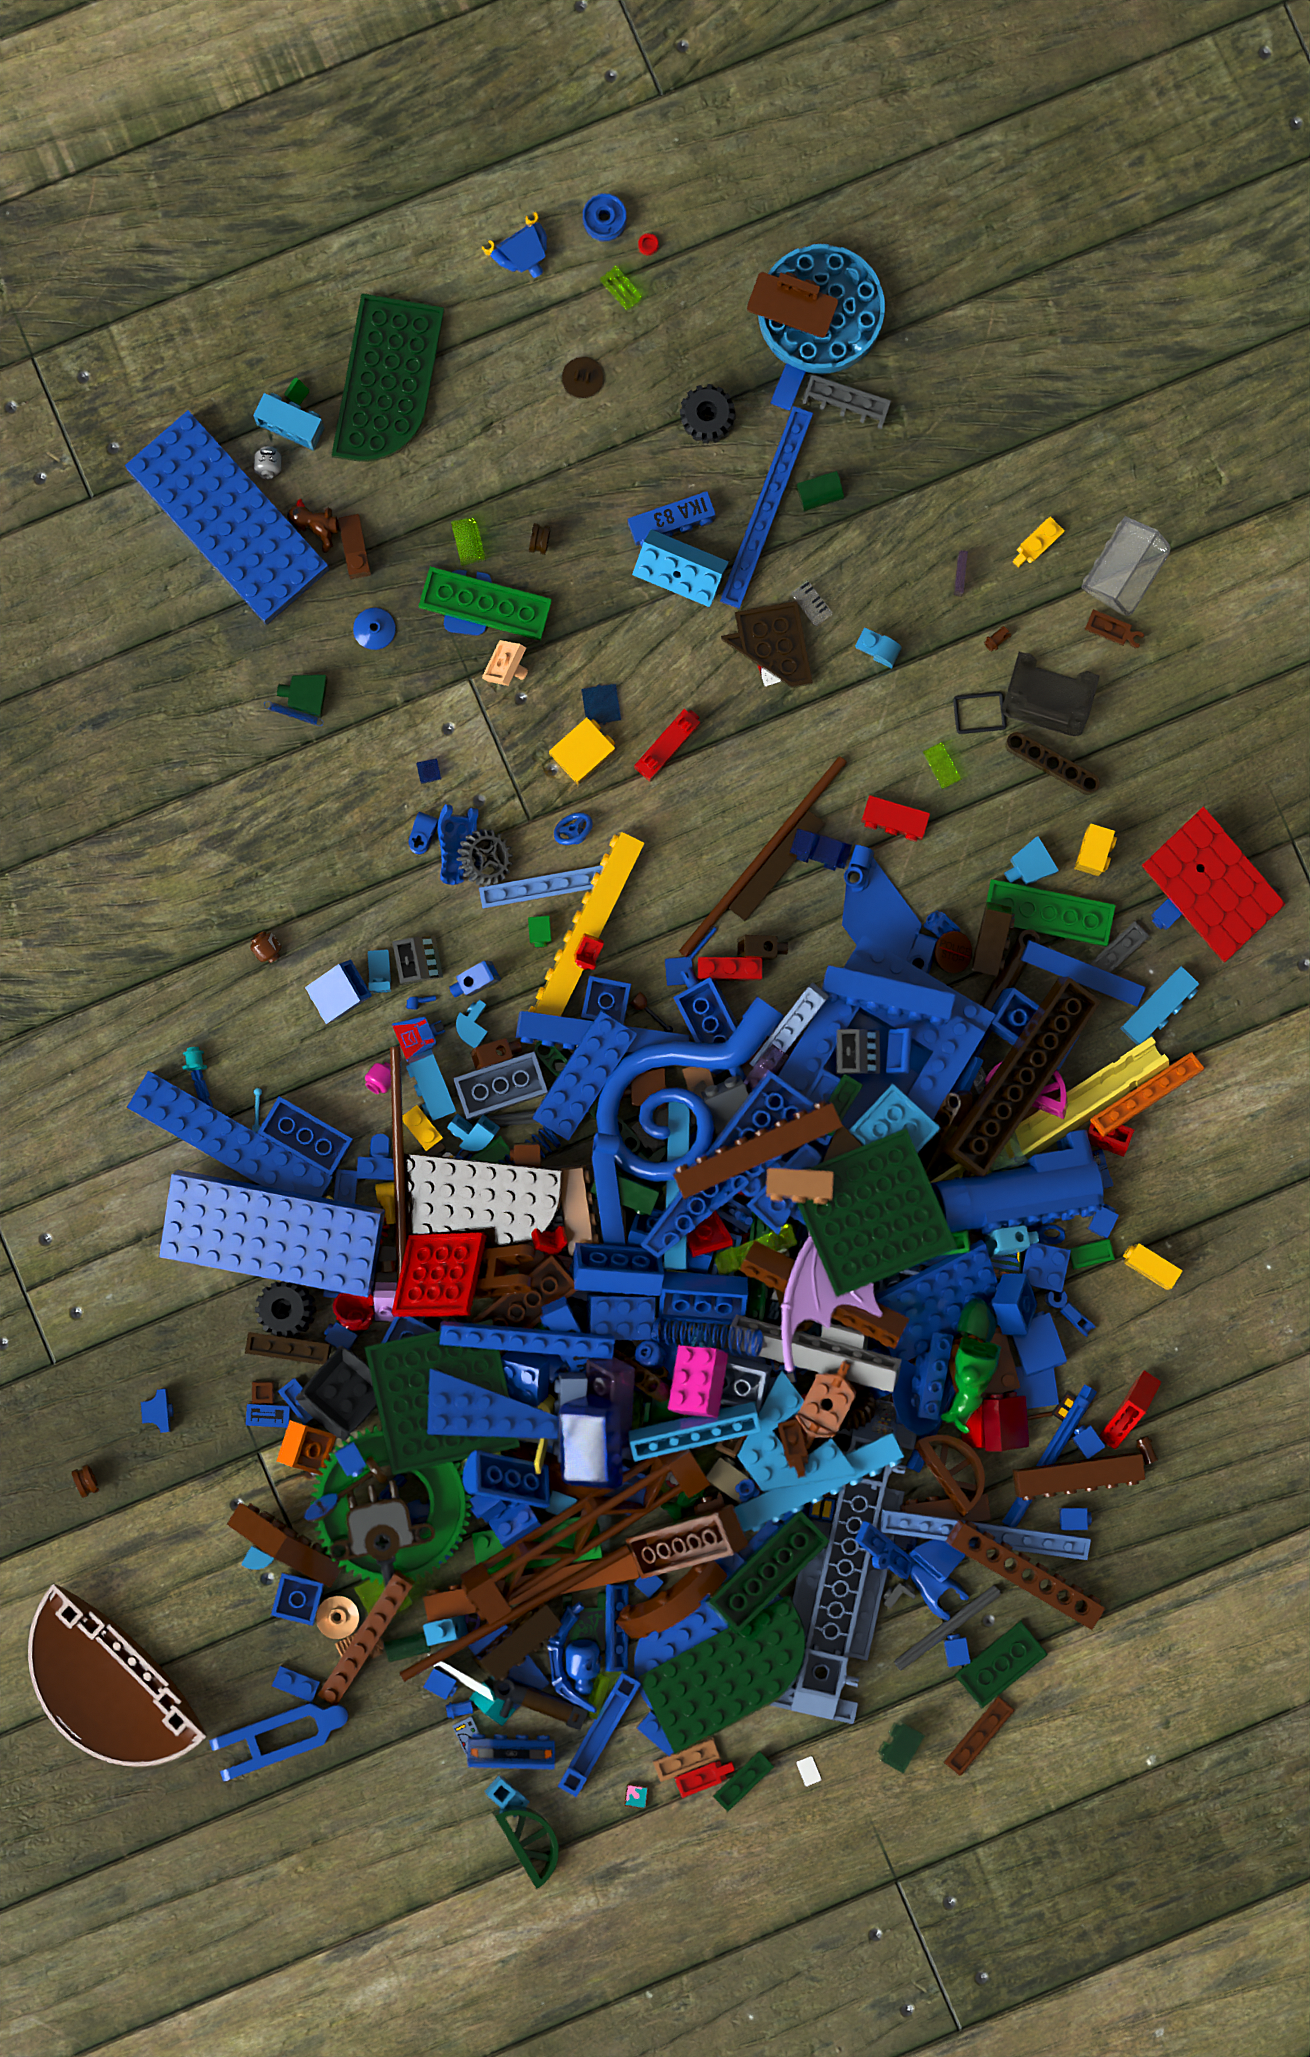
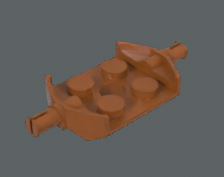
M842 1361L836 1373L816 1374L799 1413L795 1416L806 1431L804 1438L806 1449H810L816 1437L836 1436L857 1394L851 1383L846 1379V1374L851 1366L846 1361ZM824 1398H828L833 1402L831 1410L823 1408L822 1400Z

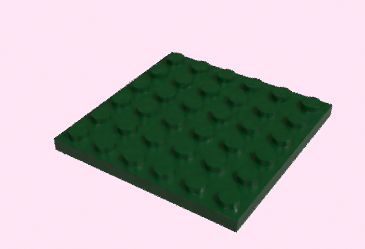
M907 1128L805 1169L807 1171L833 1172L831 1201H827V1204H815L814 1200H805V1203H797V1206L836 1298L957 1249V1245Z
M491 1319L473 1324L493 1326V1321ZM441 1331L365 1347L392 1475L468 1459L475 1450L495 1453L520 1447L519 1440L515 1437L427 1434L430 1369L509 1398L499 1349L440 1345Z

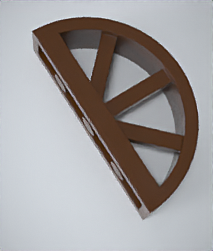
M932 1435L919 1440L914 1446L962 1517H964L977 1504L983 1493L985 1474L980 1458L968 1444L952 1436ZM931 1445L942 1446L940 1458L933 1450ZM950 1447L958 1451L966 1459L950 1470H947L945 1465L948 1448ZM971 1465L975 1476V1484L954 1480L953 1475ZM961 1489L974 1492L971 1502Z

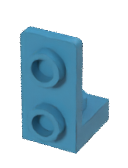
M368 951L370 982L368 985L370 993L392 992L389 951Z

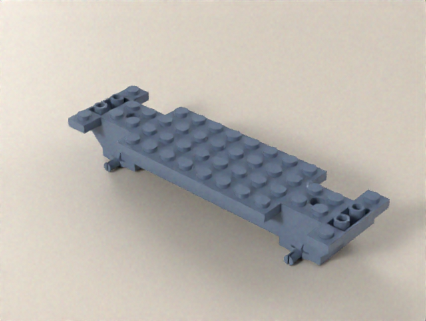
M872 1418L871 1423H866L865 1427L859 1426L858 1430L851 1428L849 1431L847 1429L838 1430V1433L851 1435L847 1452L841 1451L843 1455L886 1435V1431L880 1430L875 1426L886 1428V1426L876 1424L877 1422L886 1423ZM890 1423L887 1427L889 1428L887 1429L888 1433L894 1432L901 1447L914 1450L917 1434L908 1430L904 1425ZM888 1464L881 1467L882 1472L874 1476H870V1474L862 1476L863 1480L851 1486L850 1483L843 1485L842 1491L829 1496L837 1498L833 1523L812 1520V1523L830 1542L798 1573L792 1599L805 1629V1660L796 1680L795 1688L791 1687L781 1698L770 1704L771 1706L854 1724L858 1702L839 1698L841 1689L845 1684L857 1687L858 1683L856 1682H859V1678L847 1676L846 1665L848 1656L868 1661L888 1568L884 1570L875 1568L872 1564L873 1555L859 1545L855 1539L863 1521L871 1523L879 1530L883 1509L900 1511L904 1491L886 1488V1484L891 1471L904 1474V1470L897 1468L905 1469L906 1465L897 1464L890 1467ZM882 1532L894 1542L895 1534ZM823 1666L826 1668L827 1674L825 1677L817 1678L815 1676L817 1667Z

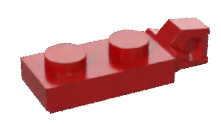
M714 1761L674 1778L681 1797L684 1798L722 1783V1781L727 1779L725 1774L735 1771V1767L732 1761L721 1765L720 1761Z

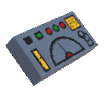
M472 1716L452 1725L466 1756L468 1738H472V1734H480Z

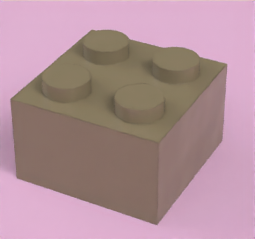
M725 1456L723 1459L718 1457L705 1477L710 1483L741 1503L739 1499L740 1494L736 1492L735 1487L742 1480L752 1479L753 1477L745 1469L739 1471L734 1468L736 1463Z

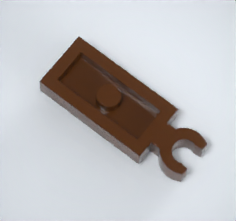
M1094 609L1084 629L1124 646L1125 641H1128L1133 648H1139L1140 644L1134 641V637H1144V634L1140 631L1131 632L1132 625Z

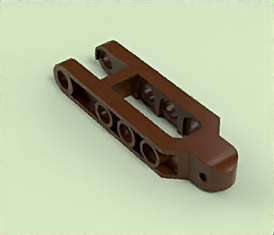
M514 1245L484 1249L479 1270L487 1267L486 1278L477 1279L473 1299L530 1292L532 1287V1278L524 1274L505 1276L506 1266L521 1265V1262L535 1260V1248L529 1245Z

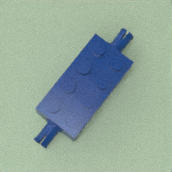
M692 967L685 969L687 972L683 970L680 975L688 989L673 998L695 1042H726L738 1027V1023L717 981L709 977L699 983ZM740 1065L728 1069L732 1077L740 1075L743 1082L748 1080ZM709 1069V1070H710V1072H712V1073H714V1074L717 1075V1074H719V1073L725 1071L726 1069Z

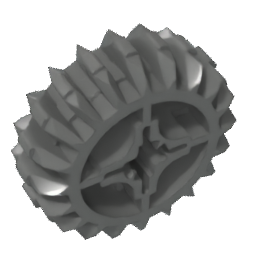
M481 829L479 832L476 830L472 832V835H466V841H461L460 843L463 848L457 851L459 854H462V857H458L457 861H462L459 869H465L463 876L467 877L470 875L469 882L476 880V885L478 886L482 884L490 886L491 883L495 885L498 884V880H504V874H509L510 872L507 867L513 865L508 859L514 856L508 854L511 846H505L507 839L500 840V833L494 835V830H488L487 832L486 829ZM479 841L489 843L483 849L475 846ZM486 867H493L495 869L489 875L481 873Z

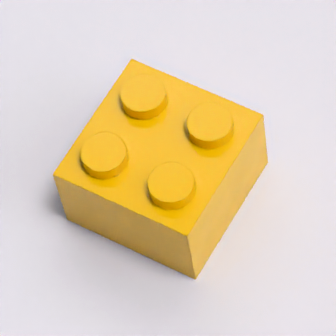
M1090 824L1086 829L1074 869L1095 876L1105 872L1111 860L1110 857H1107L1108 853L1114 849L1117 837H1114L1115 831Z

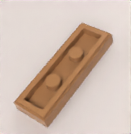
M711 1738L677 1755L672 1753L670 1757L667 1755L654 1760L653 1763L660 1782L719 1760L721 1757L714 1739Z

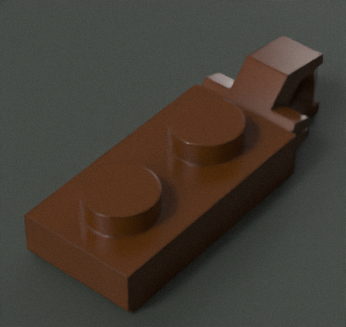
M797 1419L778 1423L787 1464H789L790 1468L795 1467L798 1478L805 1477L804 1464L809 1463V1458L800 1422Z

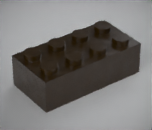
M541 1604L519 1617L472 1659L488 1678L502 1681L510 1674L509 1670L516 1665L518 1667L526 1661L527 1658L525 1656L531 1651L534 1653L543 1646L542 1642L547 1637H554L560 1631L558 1628L562 1624L546 1604Z

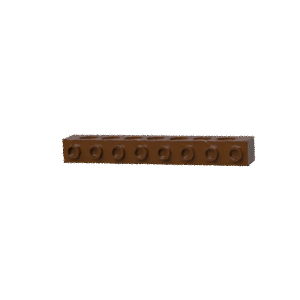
M958 1519L946 1539V1543L1087 1628L1094 1629L1106 1609L1100 1604L1102 1600L1092 1594L1087 1597L1082 1594L1084 1590L1074 1583L1072 1586L1067 1585L1064 1577L1057 1573L1052 1576L1047 1573L1048 1568L1039 1562L1036 1565L1029 1562L1031 1559L1029 1556L1022 1552H1019L1017 1555L1012 1552L1013 1547L1004 1541L999 1544L994 1541V1535L985 1530L982 1534L976 1530L978 1526L969 1520H966L964 1523ZM977 1537V1543L974 1546H970V1539ZM995 1547L994 1555L988 1557V1550ZM1013 1558L1012 1565L1005 1567L1006 1560ZM1030 1568V1575L1023 1578L1024 1570ZM1044 1579H1048V1585L1045 1588H1041V1582ZM1066 1590L1065 1596L1058 1599L1059 1592ZM1083 1600V1606L1080 1609H1076L1077 1602Z

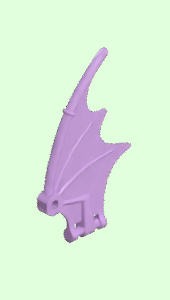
M810 1234L796 1259L786 1288L784 1302L781 1305L785 1368L788 1372L794 1370L791 1347L792 1337L796 1327L802 1321L812 1319L829 1329L833 1310L842 1304L857 1306L878 1317L882 1316V1312L875 1302L873 1284L836 1298Z

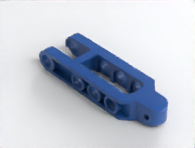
M310 1702L209 1740L212 1751L241 1740H247L253 1758L231 1768L221 1770L220 1774L223 1781H227L324 1745L331 1730L339 1728L347 1722L349 1713L343 1705L338 1704L322 1708ZM306 1716L315 1718L319 1729L316 1736L306 1740L303 1739L287 1747L279 1748L266 1755H261L255 1735Z

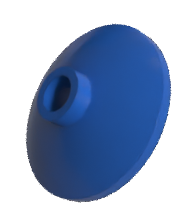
M369 608L357 616L353 631L360 645L367 649L378 650L390 644L394 638L396 627L392 616L388 612L380 608ZM372 624L378 625L376 631L370 629Z

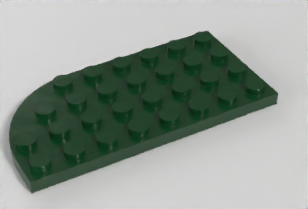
M361 294L331 454L333 458L358 462L377 461L403 449L417 434L426 412L444 307Z
M787 1596L761 1610L739 1633H734L730 1628H727L638 1677L674 1754L677 1755L765 1708L781 1698L793 1686L802 1670L806 1655V1634L803 1622L791 1597Z

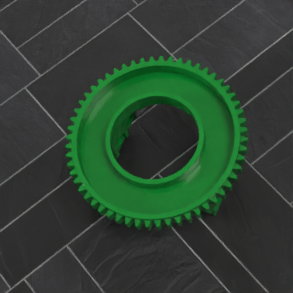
M374 1425L373 1432L367 1427L365 1428L364 1435L357 1431V1438H354L352 1435L349 1436V1443H355L364 1461L371 1455L379 1467L390 1466L383 1431L379 1430L376 1425ZM342 1440L343 1447L349 1444L345 1440ZM336 1445V1446H335L336 1451L339 1450V1449H341V1447H339V1446ZM330 1452L331 1461L324 1459L323 1462L327 1467L319 1468L323 1475H316L315 1478L320 1483H313V1487L318 1491L311 1492V1496L318 1500L328 1494L338 1495L371 1470L366 1464L363 1467L365 1471L355 1477L352 1474L347 1476L335 1454ZM450 1462L412 1471L423 1481L428 1490L430 1507L425 1522L433 1526L435 1536L429 1543L399 1549L395 1554L396 1562H393L395 1572L398 1570L408 1578L412 1577L414 1581H417V1574L425 1578L426 1570L432 1574L433 1566L440 1569L439 1561L447 1563L445 1555L453 1556L451 1548L458 1550L459 1547L455 1542H462L463 1539L459 1534H466L467 1532L462 1526L469 1525V1522L464 1517L471 1516V1513L465 1511V1509L471 1508V1504L465 1502L471 1499V1495L464 1493L466 1490L463 1486V1478H460L464 1469L457 1470L461 1465L460 1462ZM347 1495L339 1500L338 1505L329 1515L313 1522L319 1523L314 1528L315 1531H321L317 1538L325 1539L321 1546H329L326 1551L327 1555L330 1554V1545L333 1541L349 1537L346 1525V1513L349 1509ZM423 1527L419 1530V1536L422 1538H427L431 1534V1529L428 1527ZM376 1541V1544L380 1543L381 1547L385 1546V1542ZM336 1545L333 1549L334 1554L337 1556L343 1555L346 1551L343 1545ZM370 1555L339 1562V1567L347 1565L345 1570L347 1573L353 1569L354 1577L361 1573V1580L363 1581L367 1576H370V1583H373L375 1578H378L379 1585L383 1582L381 1566L377 1565L376 1559Z

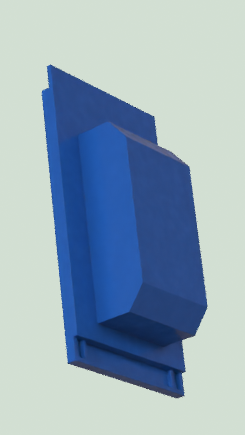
M863 935L843 969L955 994L950 1020L942 1024V1026L930 1024V1020L925 1018L921 1019V1021L909 1019L908 1014L901 1013L900 1016L888 1014V1010L882 1008L879 1011L866 1009L867 1005L860 1003L858 1006H851L845 1004L846 1000L838 999L837 1002L826 1000L811 1020L778 1077L805 1097L821 1068L839 1079L843 1076V1074L836 1073L837 1029L879 1030L880 1074H846L863 1086L841 1123L849 1131L892 1084L933 1120L945 1097L949 1094L994 1019L995 1014ZM891 1029H912L910 1070L908 1075L886 1073L888 1034ZM834 1134L827 1146L816 1140L807 1143L822 1157L818 1164L823 1163ZM803 1145L786 1152L768 1168L781 1169ZM768 1168L757 1176L762 1183V1188L767 1184ZM796 1203L789 1216L805 1225Z

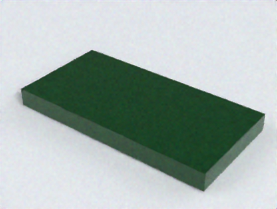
M1020 1620L972 1659L970 1664H966L954 1675L982 1709L1046 1657L1048 1653Z

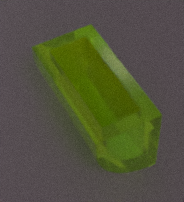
M468 518L451 521L461 566L485 561L486 558L476 519Z

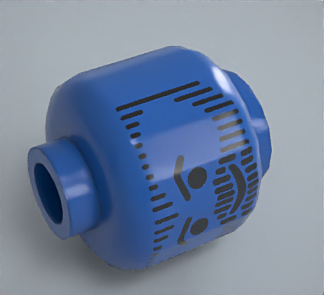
M643 1341L636 1348V1361L648 1370H657L666 1362V1350L662 1345L654 1341Z

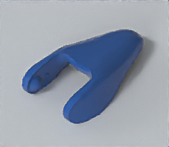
M915 1562L910 1577L933 1614L949 1621L951 1619L950 1613L944 1612L943 1608L938 1606V1599L947 1589L954 1588L956 1593L960 1594L962 1600H968L969 1597L960 1583L950 1577H947L940 1583L919 1563Z

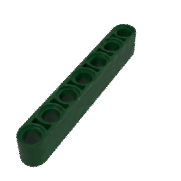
M542 1041L537 1042L535 1054L557 1078L561 1071L554 1070L553 1063L556 1060H562L566 1065L568 1060L555 1046L550 1047L551 1050L548 1055L543 1056L539 1054L538 1049L542 1045ZM599 1094L587 1111L595 1120ZM617 1116L618 1123L622 1126L620 1135L623 1142L625 1143L628 1138L634 1139L637 1145L631 1151L636 1153L640 1147L639 1138Z

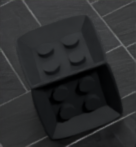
M343 1346L337 1348L336 1352L295 1397V1400L298 1401L308 1414L329 1432L342 1440H347L350 1434L377 1406L369 1366Z

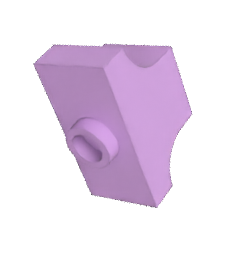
M375 1282V1321H393L395 1316L391 1313L397 1283Z

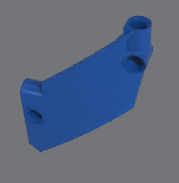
M855 845L849 867L844 873L846 890L842 926L856 945H858L864 935L912 965L919 960L924 961V967L920 970L929 974L938 939L920 934L921 922L873 858L875 852L870 848ZM855 873L860 874V879L857 882H850L851 875Z

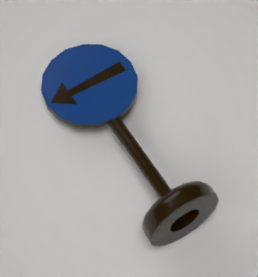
M370 1455L366 1458L365 1463L371 1471L338 1495L328 1494L316 1500L307 1509L305 1519L308 1522H315L326 1517L336 1508L340 1499L373 1475L380 1483H385L388 1481V1478Z

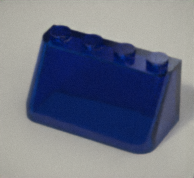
M594 1394L564 1403L559 1410L562 1480L571 1486L615 1489L623 1486L620 1405Z

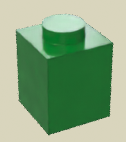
M528 917L530 945H535V948L547 947V944L551 943L550 917Z

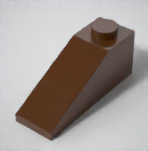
M359 514L338 518L350 579L371 576Z

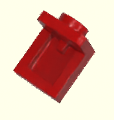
M584 933L574 953V960L577 966L586 970L588 968L595 970L596 960L604 945V940Z
M559 1226L553 1233L548 1231L541 1233L538 1228H535L531 1233L535 1250L557 1255L568 1242L563 1226Z

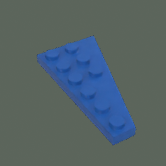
M430 1369L427 1434L558 1439V1416Z

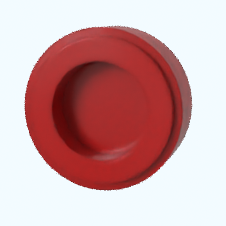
M650 233L642 235L638 241L639 251L646 256L655 254L659 248L658 238Z

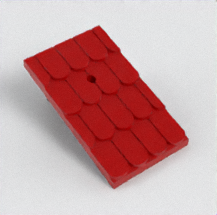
M1204 806L1141 865L1223 963L1285 905L1279 895L1266 882V879L1246 858Z

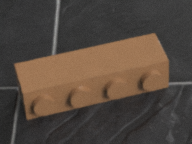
M586 1165L560 1169L564 1170L561 1202L569 1256L574 1254L575 1243L600 1244V1236L595 1231L597 1215L592 1210L594 1194L589 1189L591 1173L590 1170H587Z

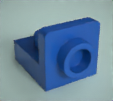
M937 910L927 917L923 925L925 929L931 931L938 939L946 932L961 931L948 916Z

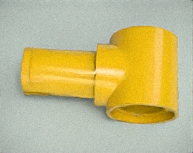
M394 1181L375 1184L377 1201L385 1209V1223L394 1224Z

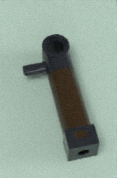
M507 1676L502 1681L499 1679L493 1681L494 1694L497 1698L505 1700L500 1712L501 1717L507 1718L513 1703L562 1721L566 1723V1726L581 1730L588 1710L570 1701L516 1681L510 1676ZM501 1683L510 1685L509 1689L504 1692L500 1691L498 1686Z

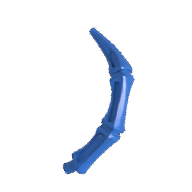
M579 1601L573 1607L571 1605L566 1607L560 1620L562 1624L558 1628L560 1631L554 1637L549 1638L550 1643L547 1644L551 1678L552 1685L555 1686V1691L573 1704L595 1713L597 1708L577 1694L572 1688L571 1683L567 1681L568 1677L562 1663L563 1645L566 1642L567 1635L579 1619L578 1613L585 1608Z

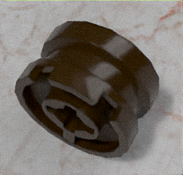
M537 523L533 524L529 552L535 553L537 551L542 555H546L551 526L545 525L542 527Z

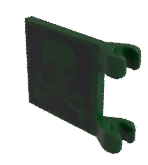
M570 1592L563 1594V1614L568 1605L572 1606V1594ZM606 1592L597 1593L598 1607H585L578 1613L580 1617L567 1635L564 1651H566L569 1643L576 1640H591L597 1643L600 1651H605Z

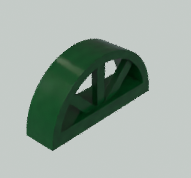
M505 1806L503 1809L498 1808L492 1811L536 1890L548 1881L557 1865L559 1850L554 1831L543 1816L524 1806ZM517 1815L519 1818L515 1832H513L505 1817ZM526 1817L536 1820L543 1826V1828L520 1841ZM548 1833L550 1841L549 1854L524 1848ZM528 1857L547 1861L539 1874H537Z

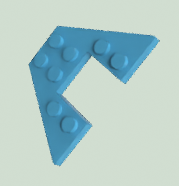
M783 1371L777 1377L759 1413L761 1432L749 1434L738 1454V1458L760 1489L766 1492L778 1488L783 1489L795 1485H806L824 1480L858 1475L832 1439L808 1456L809 1463L804 1464L805 1477L798 1478L795 1467H789L783 1444L774 1431L778 1429V1423L789 1421L799 1413L804 1399Z

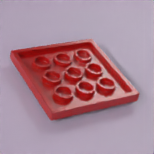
M483 1233L408 1235L391 1314L395 1317L470 1315L486 1236Z

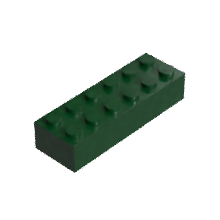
M801 1510L797 1511L704 1602L734 1633H739L830 1541Z

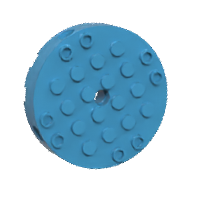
M814 244L801 249L798 248L782 257L768 274L779 277L780 273L785 274L789 272L795 274L797 279L803 281L806 279L812 280L817 283V286H820L821 293L837 298L838 305L827 335L824 338L758 315L760 329L767 345L783 362L808 373H834L847 369L859 362L876 343L885 313L883 291L873 269L865 260L852 251L842 247L829 246V244Z

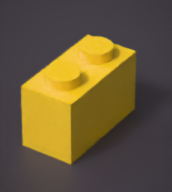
M418 1105L403 1115L404 1124L426 1152L438 1142L444 1140Z

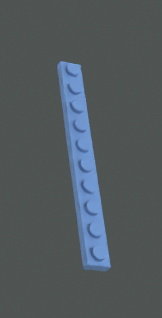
M883 1509L879 1531L946 1541L958 1519ZM972 1522L978 1526L977 1531L982 1534L984 1530L995 1536L994 1541L999 1544L1004 1541L1013 1547L1012 1550L1087 1560L1091 1541L1088 1537ZM972 1537L969 1544L975 1545L978 1538Z

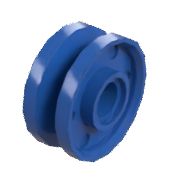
M611 194L593 196L583 209V224L586 232L592 238L599 241H611L623 233L627 222L624 204ZM603 214H608L610 219L602 221L599 217Z

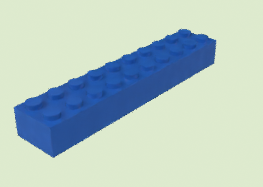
M150 1071L145 1075L127 1106L128 1109L261 1186L324 1197L335 1179Z

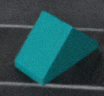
M482 1682L481 1685L490 1690L494 1701L477 1691L469 1699L484 1714L503 1726L516 1709L512 1706L508 1717H501L500 1712L505 1700L497 1698L494 1690L485 1682Z

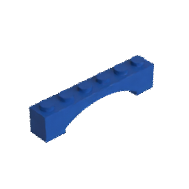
M623 1671L621 1672L558 1784L559 1788L575 1797L578 1796L612 1732L639 1688L640 1681Z

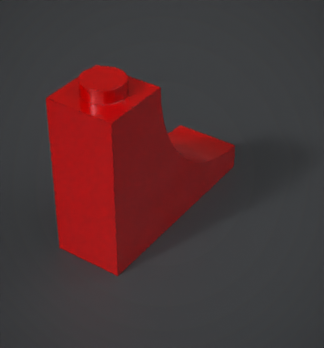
M1144 1370L1135 1380L1112 1418L1098 1436L1100 1440L1116 1450L1146 1413L1162 1382Z

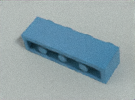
M1180 966L1120 1029L1137 1045H1140L1150 1037L1153 1038L1152 1032L1156 1028L1161 1030L1169 1022L1166 1018L1171 1013L1175 1015L1183 1007L1181 1002L1186 997L1190 1000L1198 992L1196 987L1199 983Z

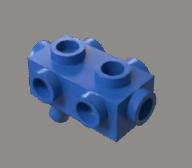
M733 1196L725 1203L729 1206L728 1211H722L721 1206L716 1211L722 1222L725 1220L732 1224L730 1229L741 1235L742 1232L747 1233L748 1230L751 1231V1224L753 1223L752 1210L747 1206V1203L743 1206L737 1202L738 1197Z

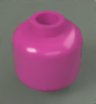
M387 1062L384 1064L375 1063L365 1075V1085L373 1093L384 1094L391 1088L390 1064Z

